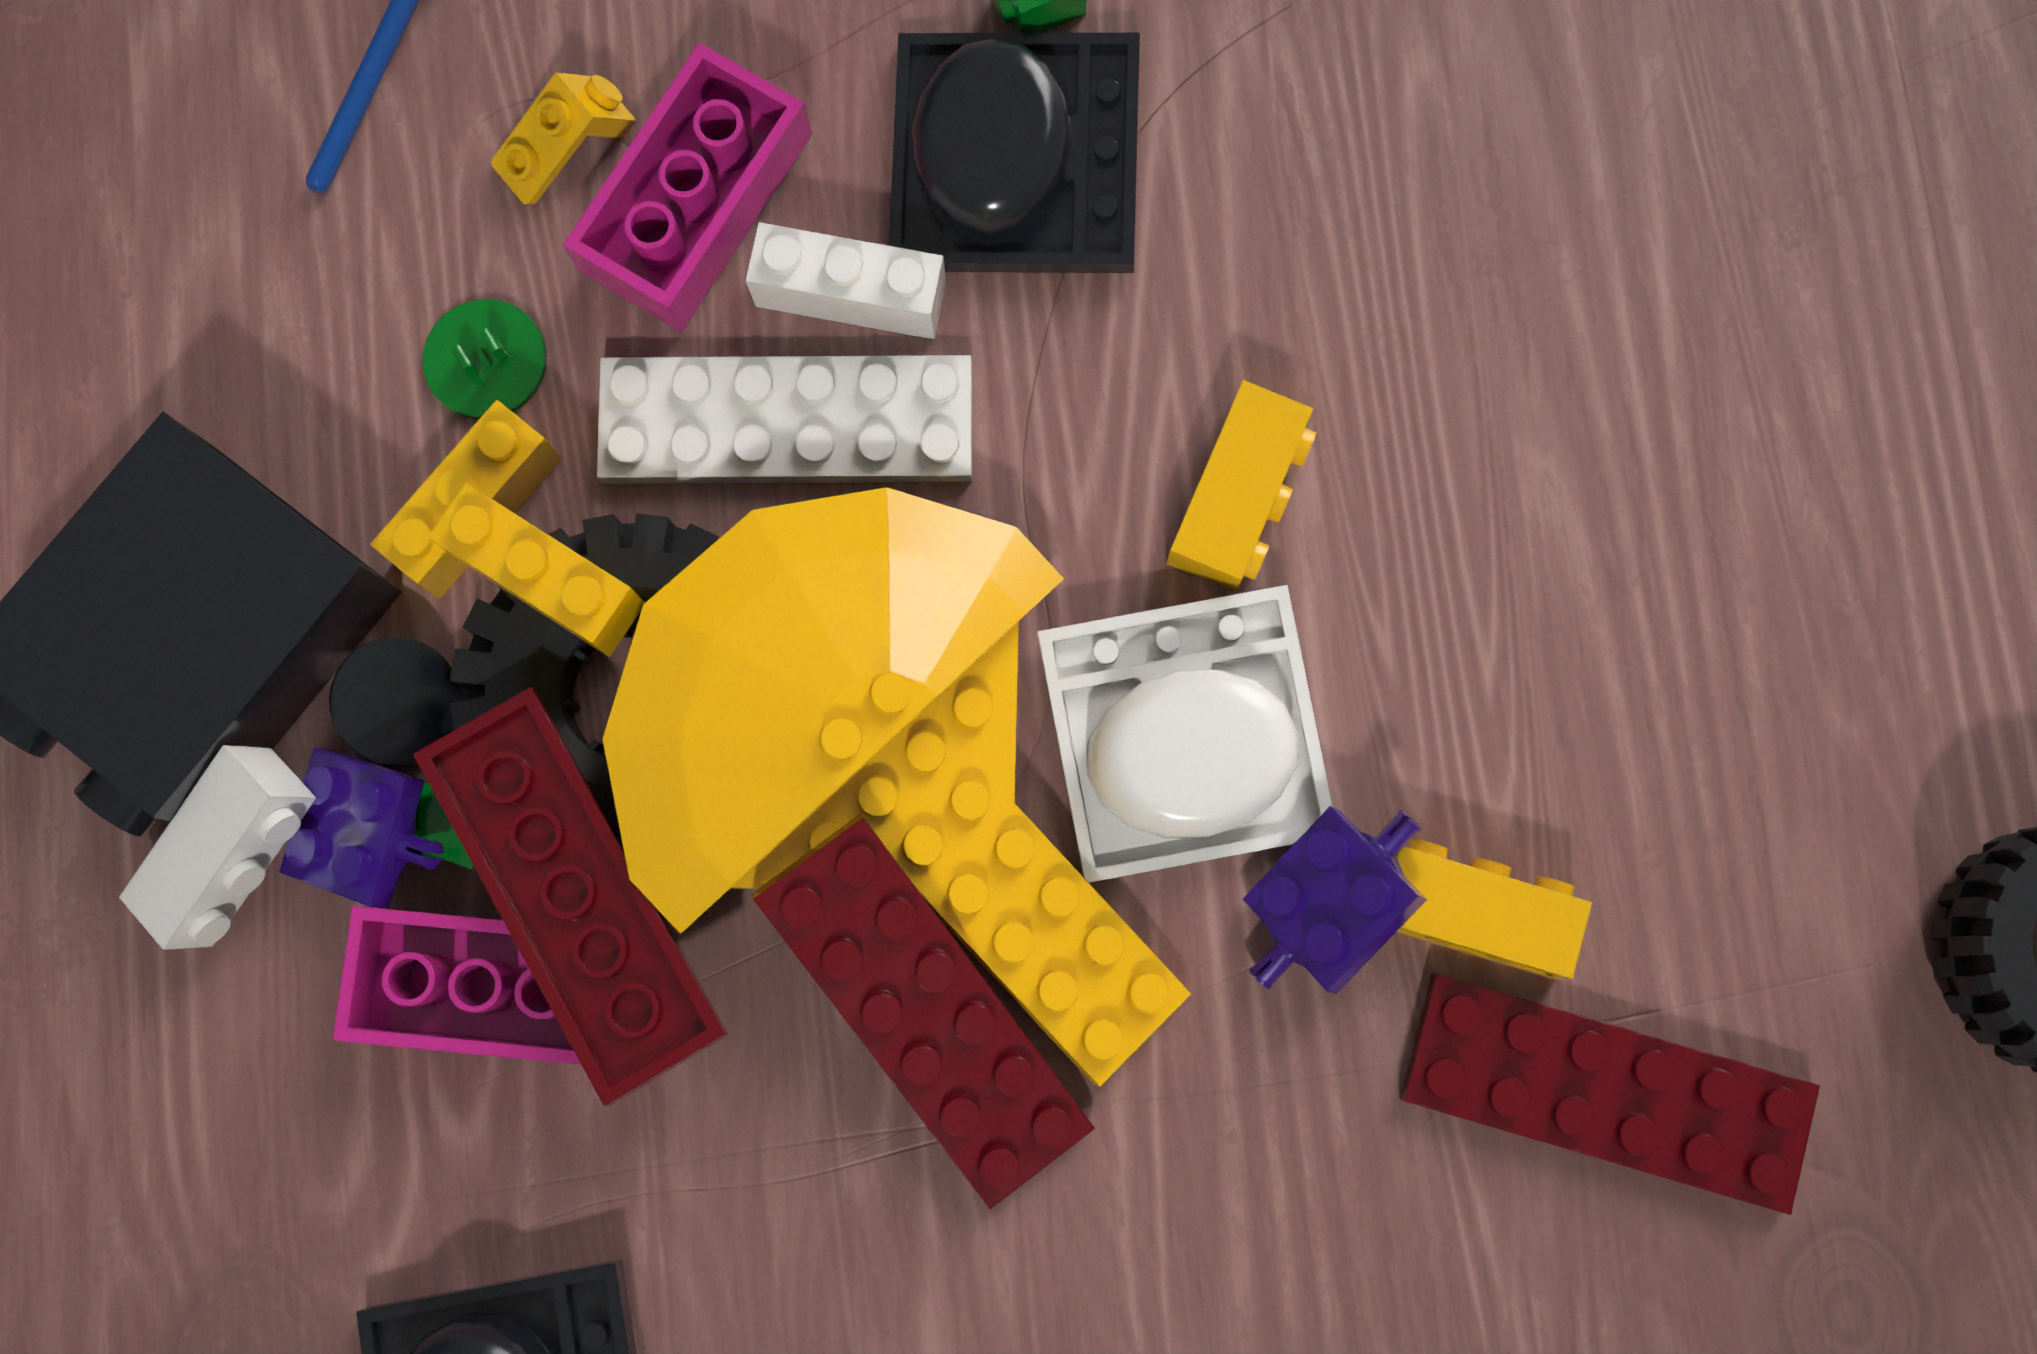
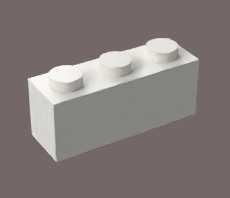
M759 222L746 276V284L756 307L935 340L946 287V274L943 255Z
M223 745L119 898L163 950L213 947L215 942L227 933L231 925V919L250 892L262 883L265 878L266 869L282 846L299 830L301 819L316 797L271 748Z

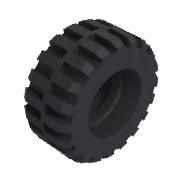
M2037 827L2018 830L2017 833L1999 836L1983 844L1982 853L1968 855L1956 868V875L1962 879V882L1944 885L1938 898V903L1946 907L1947 910L1944 918L1932 919L1930 939L1941 940L1942 957L1931 958L1935 977H1947L1951 991L1944 993L1943 998L1952 1014H1967L1970 1018L1965 1024V1031L1979 1044L1995 1045V1055L2002 1060L2016 1066H2030L2033 1072H2037V965L2033 952V931L2037 919Z

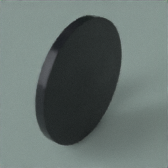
M389 637L362 645L342 662L331 684L329 709L337 733L350 749L370 761L386 765H405L417 762L413 755L415 752L454 731L450 703L461 701V692L459 685L450 681L451 666L435 649L414 639Z

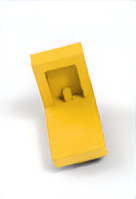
M555 72L494 155L491 165L523 204H536L587 136L624 138L637 120L621 103L623 99L621 92L604 77Z

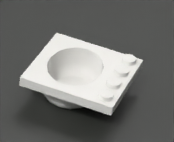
M1288 585L1037 631L1082 873L1088 883L1291 845L1310 828L1329 806H1332Z

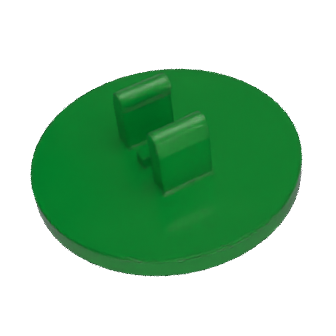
M480 299L456 306L437 321L426 339L422 363L424 376L430 390L444 406L461 416L480 419L496 400L512 412L524 406L534 396L542 383L547 365V352L539 329L521 309L500 300Z

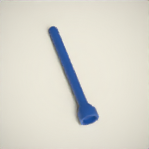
M419 0L390 1L306 175V185L311 191L324 193L330 188Z

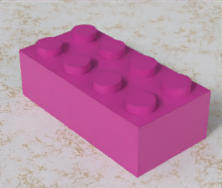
M699 42L563 243L564 249L577 270L682 333L812 136L804 102Z
M352 906L332 1041L581 1065L503 920Z

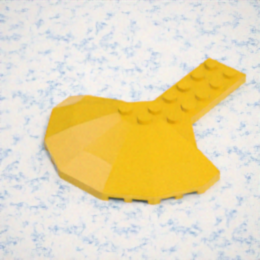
M887 487L751 510L643 604L602 740L629 880L679 934L687 929L730 888H761L861 813L938 918L1093 1085L1100 1087L1191 995L1185 986L1015 804L1019 620L1064 580L1017 527Z

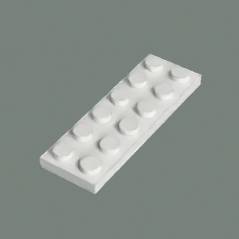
M971 355L600 358L597 479L602 484L972 482Z

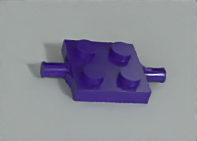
M313 748L303 784L316 799L301 819L299 830L287 841L279 873L369 907L390 908L398 876L407 862L416 863L430 870L436 868L441 863L442 858L427 853L444 854V848L441 843L419 837L415 834L416 810L424 780L334 750Z
M1329 806L1243 898L1244 902L1265 923L1271 939L1275 943L1249 969L1251 975L1257 977L1256 980L1262 986L1270 989L1272 984L1294 962L1305 967L1327 992L1337 994L1427 901L1418 889L1404 876L1400 863L1395 857L1408 841L1422 829L1420 825L1400 809L1387 826L1376 837L1361 832L1340 810Z

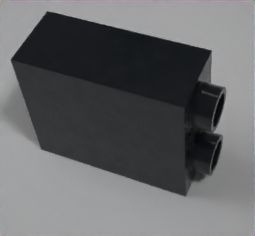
M162 411L0 601V736L23 751L39 758H45L54 746L60 742L91 767V770L74 789L75 795L88 808L112 825L131 835L140 837L156 818L166 821L173 819L223 745L262 747L273 750L334 676L342 662L358 647L400 596L402 591L223 452Z

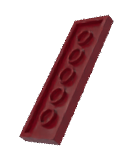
M532 687L526 689L413 754L603 1106L613 1105L729 1036L663 916L629 880L623 844L537 691Z
M861 813L752 894V898L989 1209L1000 1203L1095 1129L1091 1121Z
M1432 974L1400 1100L1791 1215L1820 1085L1440 974Z

